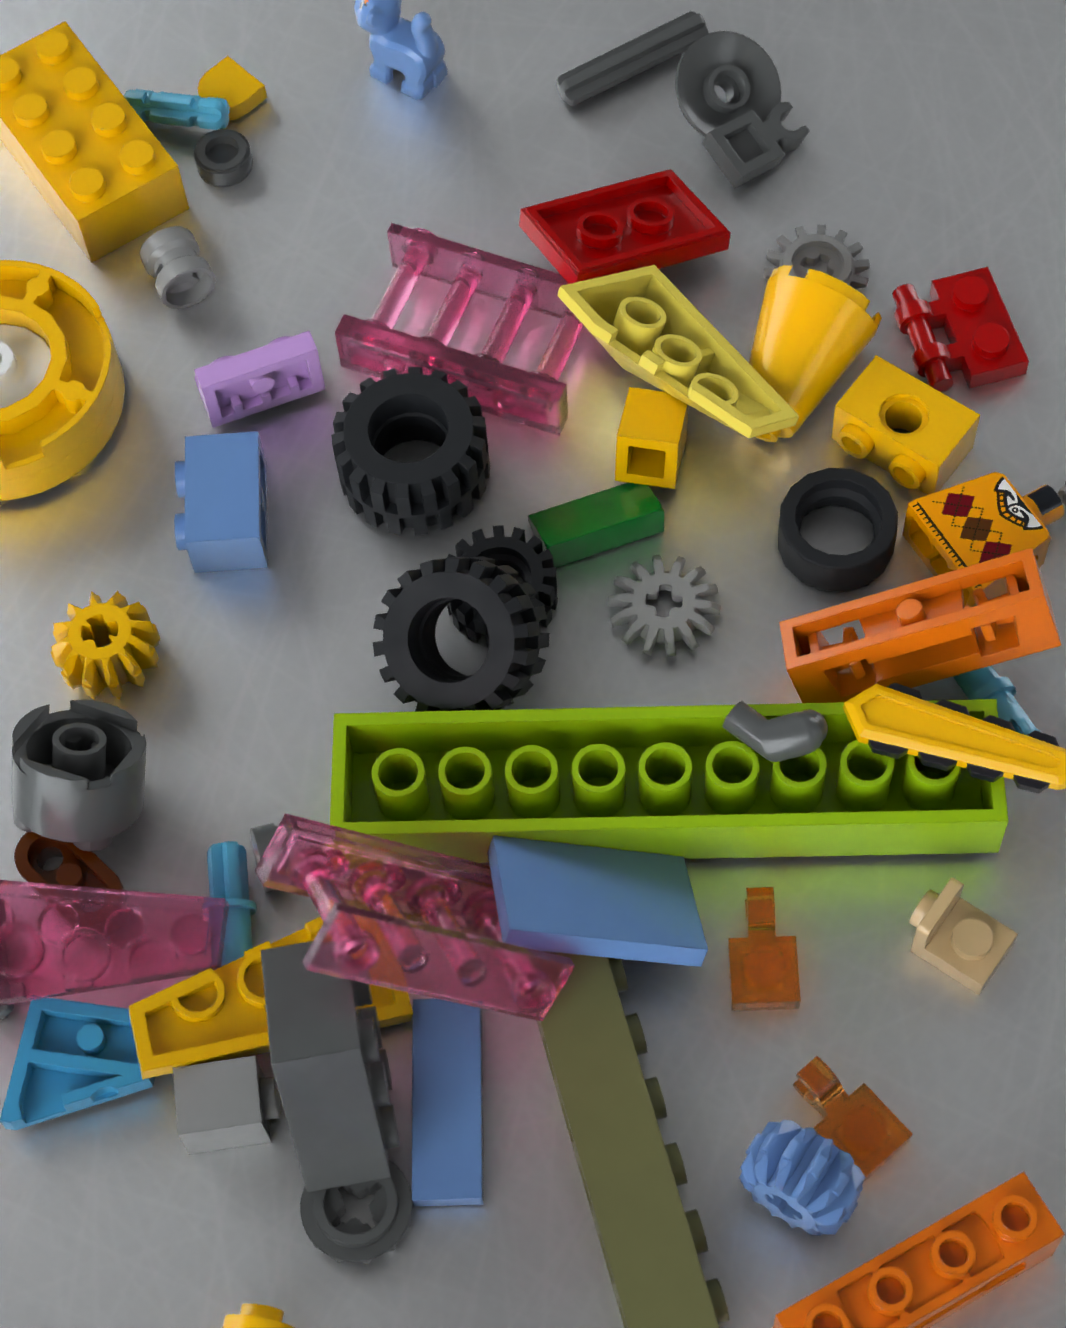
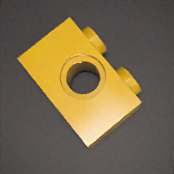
M876 355L835 405L831 438L837 441L841 448L849 455L858 459L865 458L889 472L892 478L903 487L918 489L929 495L941 490L973 449L980 414ZM892 429H905L911 433H898Z

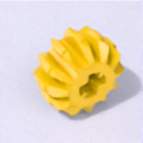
M117 590L106 603H102L100 596L91 591L88 601L89 606L81 609L68 603L67 615L70 621L53 623V635L57 643L51 646V656L55 665L62 669L61 675L65 683L72 689L82 686L85 694L95 700L105 688H109L112 696L120 700L123 692L122 685L130 682L143 688L145 677L142 670L158 668L157 662L159 657L155 647L159 645L160 636L156 625L149 621L148 612L140 602L128 605L126 597Z

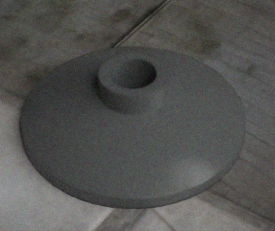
M717 31L706 34L693 42L679 60L675 74L677 101L687 121L704 137L707 136L709 131L752 109L760 120L764 122L772 108L781 102V84L773 61L759 44L742 34L730 31ZM714 85L721 87L725 91V102L717 96Z

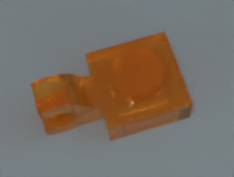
M773 887L746 888L745 917L747 938H728L731 1011L799 1009L801 999L796 936H776Z
M818 1056L796 1074L798 1080L793 1083V1087L824 1118L813 1129L822 1137L833 1139V1144L840 1150L851 1154L854 1160L853 1164L858 1166L865 1176L864 1182L910 1141L913 1135L910 1130L865 1083L849 1096L833 1071Z

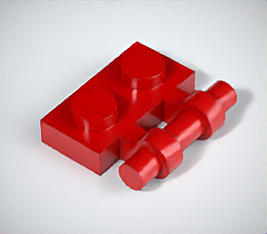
M988 267L932 280L930 288L931 302L919 299L916 289L912 284L900 285L893 291L892 297L897 306L894 313L895 320L900 332L909 335L915 350L912 355L913 364L918 375L927 379L929 386L941 393L949 390L954 384L950 372L958 370L962 371L969 389L1026 375L1029 359ZM943 327L950 344L945 345L942 342H938L933 329Z

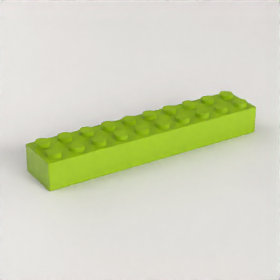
M997 699L947 700L967 707L972 717L982 720L992 715L998 718ZM926 700V701L935 704V703H937V702L940 701V700ZM844 702L747 704L768 720L806 709L815 710L825 718L828 725V733L816 751L779 762H771L723 728L727 715L735 705L334 713L329 835L338 866L489 863L487 852L493 835L681 856L684 859L998 853L1008 824L1004 777H1001L994 783L973 778L967 768L954 766L948 771L922 765L918 756L905 754L901 758L896 759L872 753L868 744L858 742L843 710Z

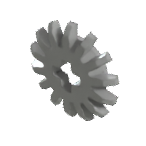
M818 225L817 234L809 235L806 234L803 226L795 228L797 239L794 242H791L783 235L776 239L784 251L783 254L771 250L767 252L766 259L777 266L776 268L783 265H793L789 276L805 278L807 274V269L803 266L805 263L815 266L819 261L827 263L826 273L856 289L867 287L869 278L855 274L870 268L869 259H853L863 250V246L857 242L846 247L843 242L848 233L841 229L835 237L825 235L826 225ZM765 268V278L769 279L773 269L776 268Z
M653 555L652 557L654 568L652 573H649L637 561L631 563L629 568L637 577V580L617 576L614 580V585L627 593L608 596V606L623 607L622 611L610 618L612 627L614 628L626 623L630 626L621 639L623 642L629 645L638 636H641L645 639L642 653L651 655L655 643L665 644L667 657L676 656L675 643L682 639L691 651L699 647L693 634L696 629L711 636L715 627L703 616L704 614L720 615L721 605L704 600L705 597L718 593L716 584L696 585L706 574L704 568L700 566L684 576L681 573L686 560L678 556L670 571H664L660 555ZM662 590L671 591L672 600L682 602L681 608H671L669 617L657 616L656 607L646 605L647 600L657 599L659 591Z

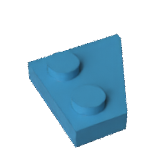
M32 995L0 1117V1122L5 1129L19 1130L152 1088L155 1077L142 1079L129 1018V1009Z

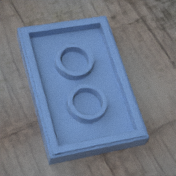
M493 835L487 854L503 947L686 966H702L708 947L684 857Z

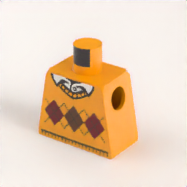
M993 472L909 502L902 535L933 576L1029 548L1033 549L1040 568L1044 564L1051 540L1046 526L1064 516V507L1056 491L1049 485H1043L1022 497L1004 474ZM1005 577L964 588V606H977L972 593L979 588L983 589L988 600L1007 593Z

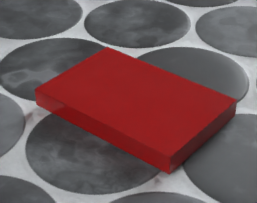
M672 169L520 209V228L568 284L651 265L661 269L725 251L729 248L731 232Z

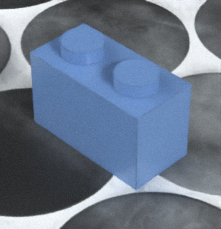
M259 432L185 436V461L175 462L177 494L179 498L185 497V513L175 514L174 518L177 549L179 551L187 550L194 573L268 568L267 463Z

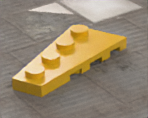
M382 888L360 897L358 903L333 915L330 911L305 923L303 929L271 944L268 940L245 951L243 957L218 969L212 970L209 968L130 1005L129 1018L142 1079L173 1073V1068L249 1057L270 1052L261 950L346 935L352 963L365 961L367 965L373 1004L364 1005L363 1008L376 1006L380 1028L411 1022L413 1010Z

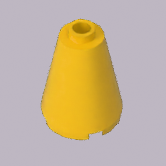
M783 265L773 269L767 281L749 364L799 415L795 426L756 436L761 440L776 442L779 437L791 438L876 335L882 317L879 311L872 318L866 312L870 300L861 292L821 271L809 268L805 278L789 276L793 265Z

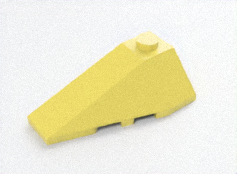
M655 265L560 286L557 296L624 370L747 438L796 425L799 415Z

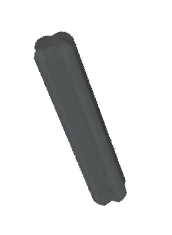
M690 11L560 75L556 80V85L562 100L570 106H575L684 52L697 39L709 34L704 18L701 14Z

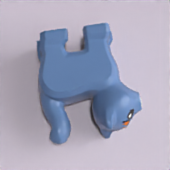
M356 0L354 10L357 23L362 29L370 33L369 46L374 58V62L369 67L370 76L387 84L394 79L393 70L400 71L405 76V80L401 83V92L415 100L423 99L433 87L437 88L447 76L448 71L443 60L445 47L440 36L432 28L430 15L426 12H420L413 17L412 21L400 17L402 0Z

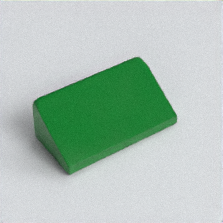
M634 483L618 485L528 515V521L534 535L542 541L543 551L549 549L552 554L554 567H559L664 532V510L660 501L648 485Z

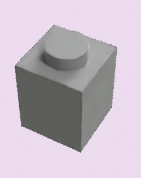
M256 1056L173 1068L177 1132L189 1155L271 1142L269 1119L280 1118L278 1087L274 1076L265 1078Z

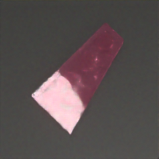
M0 880V1006L196 975L209 968L212 970L218 969L222 963L229 903L225 898Z

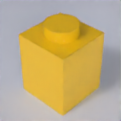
M629 387L617 433L615 481L669 489L676 488L686 444L689 405L663 391Z

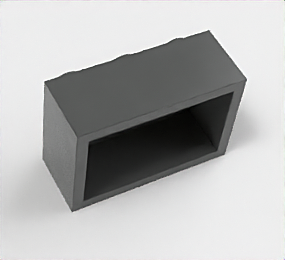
M346 935L261 950L271 1066L307 1193L390 1178L387 1149L400 1147L394 1106L393 1104L390 1105L389 1091L392 1090V1081L386 1049L379 1050V1048H383L377 1009L376 1006L363 1008L364 1005L373 1004L366 962L352 963Z

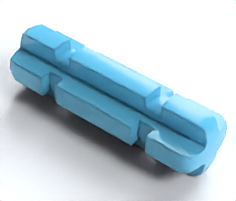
M141 89L128 90L124 94L126 100L144 122L151 121L152 123L185 127L198 126L199 128L212 130L224 129L229 123L228 114L230 106L224 98H203L196 95L168 92L157 93Z

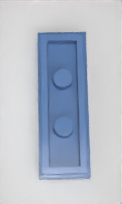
M480 997L413 999L412 1203L414 1207L483 1205L482 1004Z

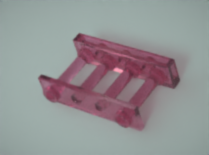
M391 223L387 235L392 267L398 269L372 319L362 320L350 315H343L334 332L341 366L380 379H384L383 371L394 368L397 375L407 374L408 367H422L423 375L429 376L435 369L447 373L448 384L459 380L467 386L468 397L476 396L481 405V411L560 436L568 419L567 384L558 380L583 329V324L557 296L560 286L568 284L560 274L437 237L432 232L422 228L411 229ZM420 275L450 284L451 287L426 336L416 337L393 329ZM474 292L506 302L482 352L475 355L448 347ZM528 309L560 318V322L537 370L531 372L502 364Z
M285 813L254 870L262 886L310 897L319 913L323 924L302 960L307 971L543 1022L575 968L574 963L568 957L502 942L489 865Z

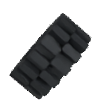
M501 525L493 526L494 537L485 538L481 528L472 532V546L463 538L455 545L457 557L483 556L495 559V565L497 566L509 565L518 571V575L523 579L524 583L530 582L537 594L530 598L533 606L544 605L548 619L540 620L539 623L547 628L552 621L551 609L556 610L558 603L556 567H554L552 554L549 549L543 551L542 541L538 537L533 535L526 543L525 530L514 527L511 537H505L504 526ZM449 554L447 558L456 557V556H453V555ZM459 599L452 600L447 604L448 613L452 615L453 624L459 632L466 628L468 639L475 643H478L481 635L484 634L486 635L487 647H489L488 629L479 612L470 604Z

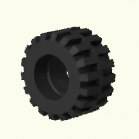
M408 367L407 374L397 375L395 368L383 371L384 379L375 382L369 377L361 382V393L359 395L350 392L342 401L344 412H336L333 421L335 434L331 435L332 447L343 494L347 495L349 506L356 514L364 512L366 523L375 528H378L385 522L388 525L389 533L402 535L404 528H414L415 536L428 534L427 527L438 524L442 531L453 526L452 516L455 514L465 518L473 510L472 499L481 500L486 491L485 479L490 477V460L485 417H482L481 405L476 396L468 397L467 386L459 380L448 384L447 373L434 369L430 376L423 375L422 367ZM411 440L428 441L440 446L434 454L416 462H396L384 457L385 453L392 447Z
M461 556L430 560L421 563L418 570L405 572L397 579L401 587L387 590L381 600L383 604L389 607L387 613L377 614L373 629L383 631V641L373 642L374 657L385 655L388 666L379 670L384 682L396 680L400 687L395 691L394 695L403 704L412 701L417 702L415 712L501 710L513 704L514 698L525 695L534 685L529 679L532 675L541 673L546 662L545 659L538 657L539 650L549 647L550 633H540L539 621L548 618L544 605L533 606L530 598L537 594L530 582L519 583L516 580L518 571L509 565L497 566L495 565V559L483 556ZM455 599L462 600L474 607L482 616L488 629V653L480 669L473 675H465L451 668L440 655L436 644L435 630L437 620L447 604Z

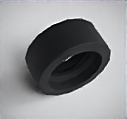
M827 468L809 473L790 487L780 506L778 550L785 567L807 585L822 591L847 592L867 586L884 573L893 556L897 536L898 511L890 493L873 477L854 469ZM828 505L846 506L861 512L873 524L874 538L870 545L862 551L848 555L827 554L813 548L802 538L800 533L801 521L804 516L814 509Z

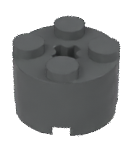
M86 699L70 700V710L50 714V704L30 711L19 720L12 733V808L14 811V824L26 832H34L57 841L72 842L77 848L84 851H99L107 848L112 843V837L131 827L142 813L146 765L145 734L141 736L137 731V720L130 713L117 706L100 701Z

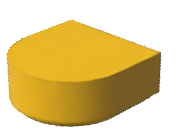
M229 56L208 70L198 83V94L200 97L224 98L228 101L230 106L229 121L245 116L267 99L265 85Z

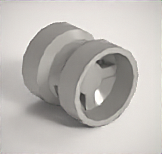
M180 226L166 227L156 231L146 239L139 253L147 273L156 278L155 286L161 300L166 306L174 309L188 308L200 303L212 292L216 282L208 262L204 258L199 257V245L192 232Z

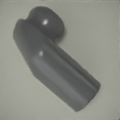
M743 701L734 706L723 723L724 729L771 762H779L816 751L828 733V725L825 718L815 710L806 709L768 720Z

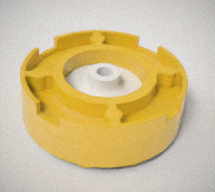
M0 260V501L28 497L54 488L76 475L92 462L107 444L118 424L125 393L124 374L109 328L94 298L75 280L57 270L36 263L16 260Z

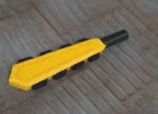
M897 683L887 687L875 684L844 702L843 710L858 742L868 744L872 753L896 759L901 758L905 754L918 756L922 765L945 771L954 766L967 768L971 777L993 783L1001 777L1013 779L1018 789L1038 794L1047 788L1054 790L1066 789V749L1060 747L1053 736L1036 730L1028 735L1015 732L1012 723L992 715L982 720L972 717L965 706L944 699L935 704L925 701L920 691Z

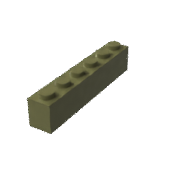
M537 950L521 952L524 979L624 1328H720V1323L729 1321L726 1301L718 1278L705 1281L698 1254L708 1251L706 1236L698 1211L694 1209L685 1212L677 1186L687 1184V1176L677 1143L664 1145L657 1120L667 1118L666 1106L657 1078L644 1079L638 1055L647 1053V1045L637 1013L625 1016L619 992L627 991L628 984L621 959Z

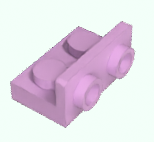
M310 331L292 337H280L271 341L268 345L235 356H223L214 360L209 365L194 369L196 385L213 428L326 390L318 350Z

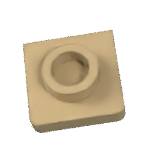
M952 877L940 894L932 889L928 890L914 910L909 923L916 927L910 951L980 995L1015 944L1018 933L960 898L964 884Z

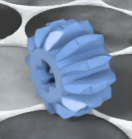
M792 1120L768 1122L762 1133L756 1134L745 1152L747 1156L740 1167L742 1173L739 1177L743 1187L751 1192L754 1202L765 1206L771 1212V1216L783 1219L791 1228L800 1227L810 1235H835L843 1222H848L858 1205L856 1201L863 1189L864 1174L858 1166L853 1164L854 1160L850 1153L840 1150L833 1144V1139L822 1137L812 1127L802 1128Z

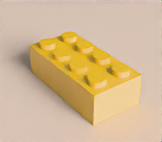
M65 21L0 55V140L91 263L190 209L178 165Z

